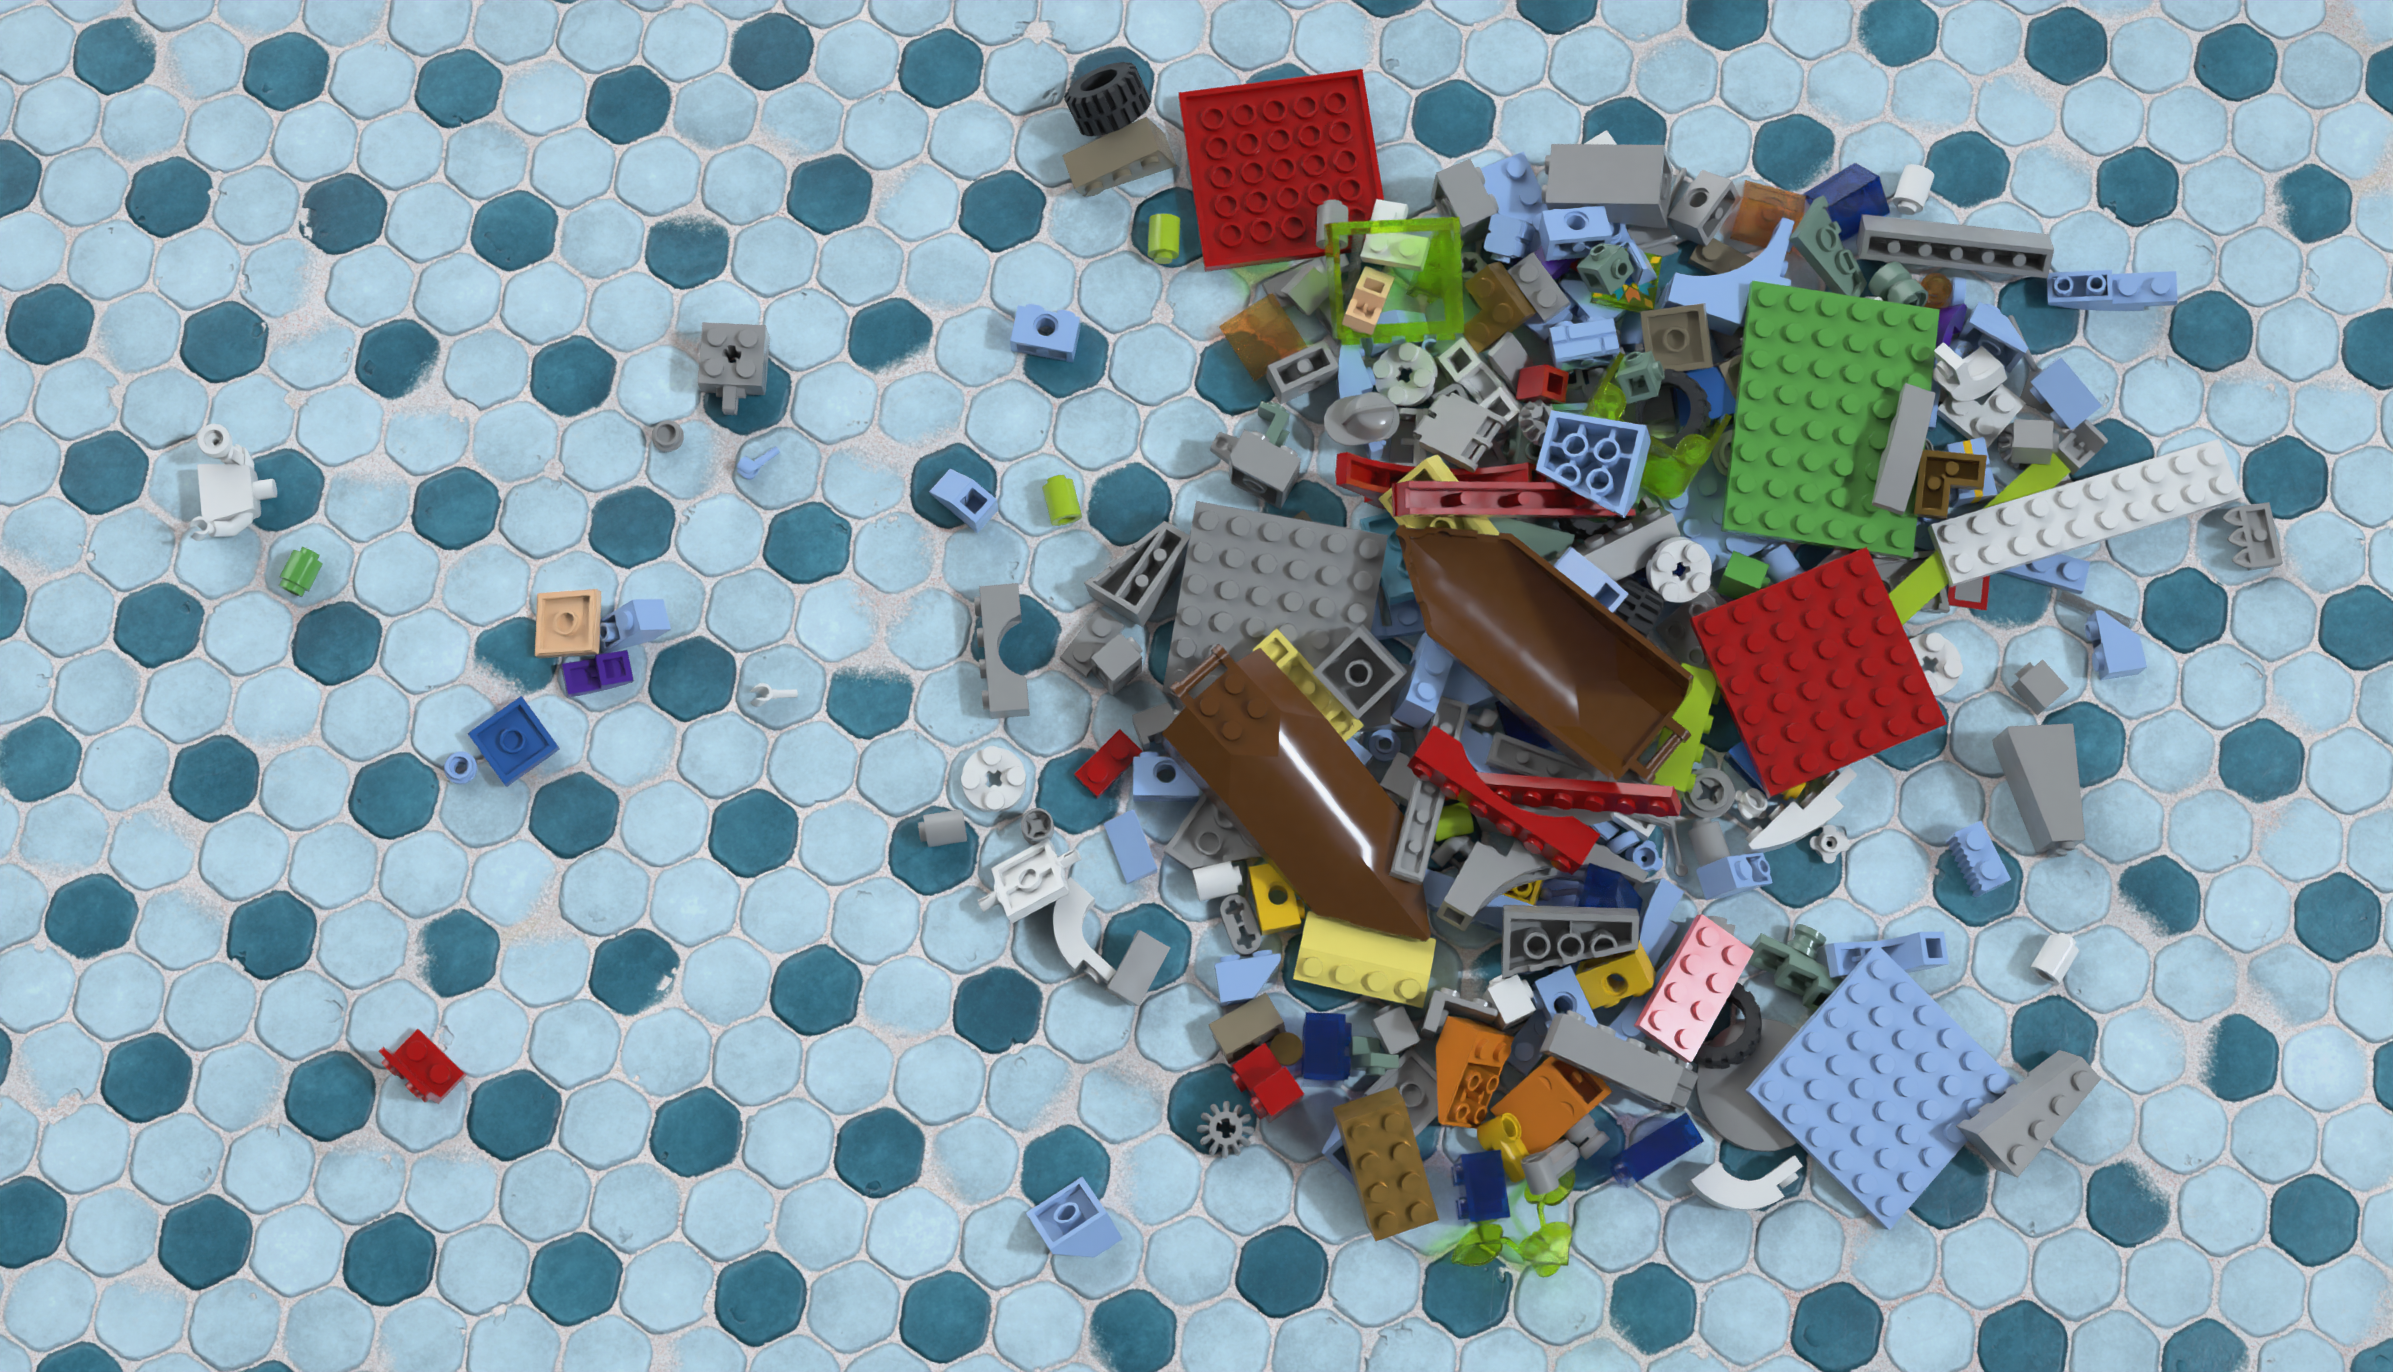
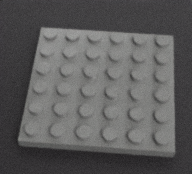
M1196 501L1162 692L1172 694L1168 687L1175 681L1180 682L1212 654L1211 650L1217 644H1220L1229 653L1231 658L1238 662L1254 652L1253 649L1277 628L1316 669L1362 624L1371 632L1388 535ZM1220 664L1193 687L1188 694L1192 698H1196L1227 670Z

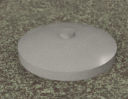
M1762 1018L1760 1042L1756 1044V1050L1751 1056L1747 1055L1744 1057L1745 1061L1738 1065L1736 1063L1730 1064V1068L1721 1069V1066H1714V1069L1706 1068L1704 1064L1699 1062L1696 1073L1699 1075L1695 1083L1699 1108L1710 1127L1727 1142L1742 1149L1756 1152L1777 1151L1797 1143L1745 1092L1799 1031L1796 1028L1781 1021ZM1745 1020L1721 1031L1712 1039L1708 1046L1722 1047L1735 1042L1743 1033Z

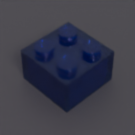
M1305 1013L1302 1024L1301 1087L1341 1088L1344 1080H1348L1351 1073V1056H1345V1047H1349V1043H1351L1352 1023H1346V1014Z
M1501 1150L1461 1154L1455 1160V1164L1450 1167L1453 1187H1459L1460 1194L1458 1200H1455L1457 1219L1463 1220L1464 1227L1505 1222L1510 1218Z

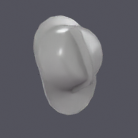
M1368 392L1339 399L1328 407L1324 416V427L1328 436L1335 442L1345 446H1355L1388 439L1397 431L1400 423L1396 405L1389 398L1377 392Z

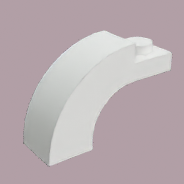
M1944 342L1934 350L1938 363L1933 370L1932 379L1956 400L1970 401L1977 399L2007 380L2003 364L1982 345L1964 359Z
M1069 877L1066 882L1070 893L1056 900L1053 913L1054 936L1058 950L1065 963L1074 973L1083 965H1086L1087 968L1084 972L1097 984L1103 981L1108 985L1114 977L1116 970L1090 948L1082 933L1084 918L1095 904V898L1074 879Z
M1794 1155L1763 1178L1745 1181L1728 1174L1717 1161L1686 1184L1698 1197L1715 1207L1737 1212L1752 1211L1764 1208L1782 1199L1784 1195L1777 1185L1779 1184L1783 1189L1798 1178L1795 1172L1803 1166Z

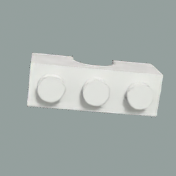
M1459 339L1438 357L1454 380L1462 384L1470 392L1479 406L1507 420L1508 423L1505 428H1500L1498 433H1505L1510 429V426L1518 423L1519 413L1523 408L1522 404L1516 400L1515 395L1493 370V367L1483 354H1477L1467 339Z

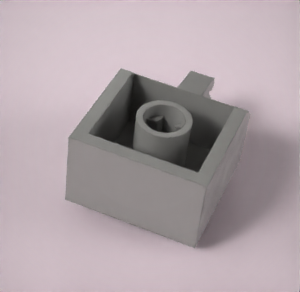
M702 322L698 385L701 392L716 393L717 397H723L722 411L724 415H737L739 398H746V394L765 395L770 336L766 325ZM739 357V359L735 358V363H729V360H732V358Z
M1244 429L1240 438L1219 432L1210 447V451L1229 464L1228 474L1231 484L1281 509L1299 477L1301 459L1297 457L1298 454L1289 447L1281 446L1279 448L1269 442L1270 440L1267 436L1257 431L1250 433Z

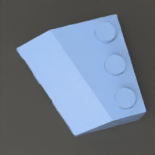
M1551 410L1536 471L1625 518L1636 501L1651 443L1647 426Z

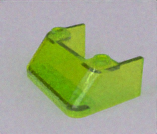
M1619 352L1610 361L1580 415L1626 422L1620 418L1626 406L1625 394L1620 388L1610 383L1625 354ZM1724 414L1716 420L1706 438L1698 434L1685 436L1681 439L1675 450L1650 436L1651 443L1640 487L1663 500L1670 501L1680 497L1709 458L1732 416Z

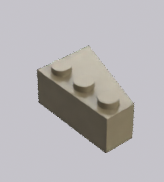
M1144 117L1120 130L1109 133L1062 155L1074 189L1084 197L1095 196L1106 189L1177 166L1165 133L1148 117Z

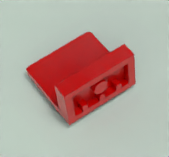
M417 1029L395 1052L385 1047L378 1051L385 1057L381 1063L394 1076L397 1075L402 1080L406 1078L408 1082L405 1084V1087L425 1103L430 1099L439 1104L467 1076L420 1029Z

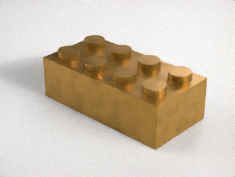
M1396 1086L1333 1107L1332 1109L1365 1221L1374 1240L1379 1241L1438 1221L1439 1218L1405 1100Z

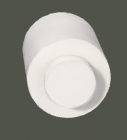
M1914 164L1904 167L1893 198V204L1899 212L1906 215H1914L1923 210L1934 179V173L1931 170Z
M1231 861L1192 870L1199 902L1238 893L1237 886L1243 885L1239 866L1232 867Z
M2059 932L2058 935L2050 934L2032 963L2030 970L2042 980L2053 985H2059L2079 953V949L2075 946L2076 941L2065 933Z

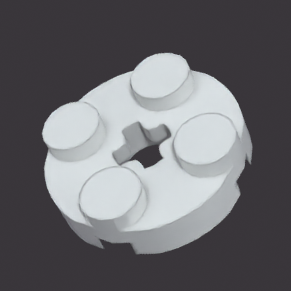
M1410 342L1394 345L1387 349L1380 356L1379 360L1374 363L1375 386L1378 393L1389 398L1395 405L1415 407L1426 401L1435 388L1433 385L1435 377L1438 375L1436 362L1429 352ZM1404 368L1406 370L1412 369L1408 383L1404 380H1399L1400 372Z
M1673 537L1663 541L1656 547L1655 550L1657 552L1653 555L1652 560L1650 558L1646 566L1648 583L1666 601L1681 603L1692 600L1700 593L1705 592L1710 586L1712 572L1710 556L1700 544L1688 538ZM1679 562L1686 566L1685 572L1680 577L1672 575V571L1677 569V563Z
M1939 633L1920 634L1911 638L1909 641L1921 667L1924 665V658H1927L1929 661L1933 660L1936 663L1934 667L1936 673L1932 674L1930 670L1924 672L1935 698L1945 695L1957 684L1963 672V665L1957 648Z
M989 746L977 751L967 760L963 767L961 782L967 800L975 808L983 812H1003L1013 808L1023 797L1026 788V773L1022 762L1014 753L996 746ZM997 772L1000 773L1001 786L992 785L988 787L986 785L988 782L986 776L989 773L993 775Z

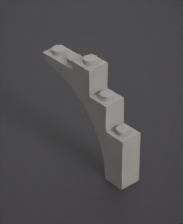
M1518 839L1515 840L1506 857L1499 854L1495 848L1483 845L1477 841L1436 916L1465 932L1475 916L1501 894L1514 887L1534 881L1558 878L1587 880L1610 886L1635 897L1644 883L1648 872L1641 869L1636 863L1627 861L1612 853L1606 846L1596 843L1583 864L1571 875L1568 872L1565 873L1553 867L1551 861L1541 854H1534L1528 851Z

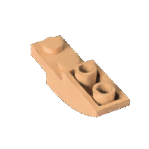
M1365 266L1345 313L1342 325L1350 327L1355 332L1372 335L1395 277Z

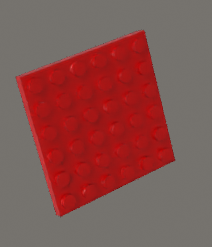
M1363 69L1178 92L1205 272L1351 253V251H1355L1351 249L1357 248L1351 247L1354 246L1352 243H1356L1352 241L1358 240L1352 239L1355 238L1353 235H1357L1353 234L1354 229L1355 232H1359L1358 234L1364 232L1365 236L1363 237L1366 238L1376 199L1384 200ZM1326 200H1339L1342 202V205L1348 207V246L1344 249L1325 250L1316 246L1317 207L1323 205Z
M1867 547L1711 609L1689 620L1768 798L1947 724Z

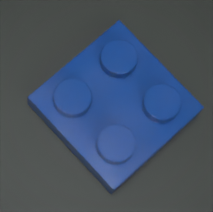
M522 696L467 733L506 787L560 750Z

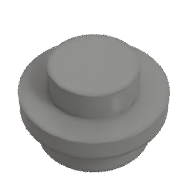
M662 421L652 431V441L660 451H675L683 443V430L674 421Z

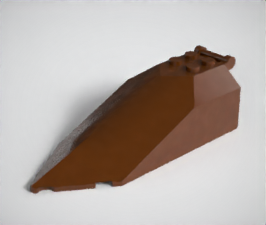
M1400 525L1397 528L1396 536L1399 539L1403 552L1402 556L1415 598L1422 613L1427 636L1532 730L1595 780L1617 782L1630 770L1644 783L1651 785L1656 779L1655 774L1681 742L1686 743L1692 736L1686 728L1673 719V716L1691 692L1694 676L1511 533L1499 532V535L1478 534L1476 530L1428 526L1424 529ZM1664 728L1668 729L1672 734L1645 766L1639 763L1637 760Z
M1217 644L1211 650L1212 654L1180 682L1175 681L1168 687L1185 708L1162 733V748L1316 916L1327 919L1333 917L1349 921L1351 925L1399 937L1404 935L1420 939V942H1426L1430 938L1431 931L1427 917L1423 882L1421 885L1389 876L1405 817L1325 716L1261 648L1235 662L1229 653L1220 644ZM1221 664L1227 671L1193 699L1188 692Z

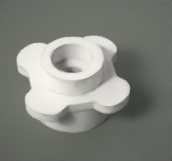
M1750 788L1745 793L1740 790L1735 792L1734 799L1738 802V810L1743 818L1750 820L1752 817H1757L1762 820L1766 817L1768 802L1761 791Z
M1833 825L1824 826L1823 832L1819 836L1812 837L1809 843L1810 847L1828 864L1833 863L1840 852H1845L1849 848L1848 840L1841 838L1836 832V827ZM1827 841L1832 842L1831 847L1826 845Z

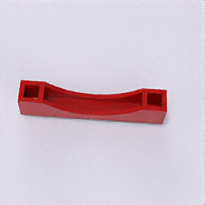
M1435 725L1430 729L1407 764V767L1412 769L1416 777L1423 781H1430L1439 787L1446 797L1459 800L1468 806L1472 814L1488 819L1495 824L1501 833L1515 837L1523 843L1528 851L1534 854H1541L1551 861L1553 867L1561 872H1568L1573 875L1583 864L1600 836L1598 832L1573 816L1554 817L1538 815L1520 809L1502 799L1477 775L1466 756L1462 743Z

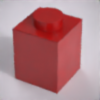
M1546 364L1520 369L1516 400L1524 403L1529 401L1533 403L1541 399L1545 404L1551 402L1553 404L1565 403L1569 372Z

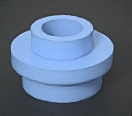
M1388 729L1374 732L1368 743L1369 752L1376 760L1382 762L1393 760L1401 748L1398 735ZM1381 740H1388L1391 747L1383 750L1379 747V742Z
M467 752L453 753L445 761V775L455 784H466L473 780L477 774V762ZM459 764H466L467 769L464 773H456V768Z

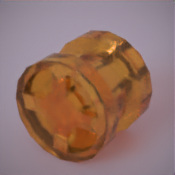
M1931 273L1922 280L1921 286L1928 292V299L1923 307L1938 309L1945 304L1952 292L1950 280L1945 275Z

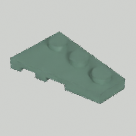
M1823 195L1813 201L1789 240L1833 293L1859 297L1867 282L1852 251L1844 248L1838 236L1841 229L1837 221H1831L1825 209L1829 204Z

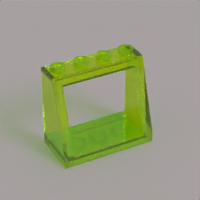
M1460 217L1323 224L1333 339H1341L1342 345H1360L1361 338H1373V344L1392 343L1393 336H1405V342L1424 341V335L1436 334V341L1456 340L1455 333H1464ZM1437 232L1445 321L1376 324L1372 335L1358 333L1350 327L1342 325L1344 306L1339 236Z

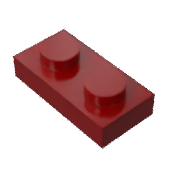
M1119 729L1074 774V777L1098 799L1133 764V757H1140V753L1143 751Z

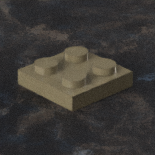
M1706 303L1640 312L1645 352L1652 351L1655 361L1661 362L1664 371L1665 369H1674L1678 372L1713 367Z

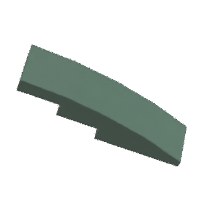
M1487 517L1498 532L1513 534L1546 561L1557 558L1556 554L1572 547L1573 534L1511 518Z
M1760 933L1750 947L1754 952L1747 964L1774 974L1775 985L1803 996V1006L1817 1011L1844 980L1843 978H1830L1829 969L1822 964Z

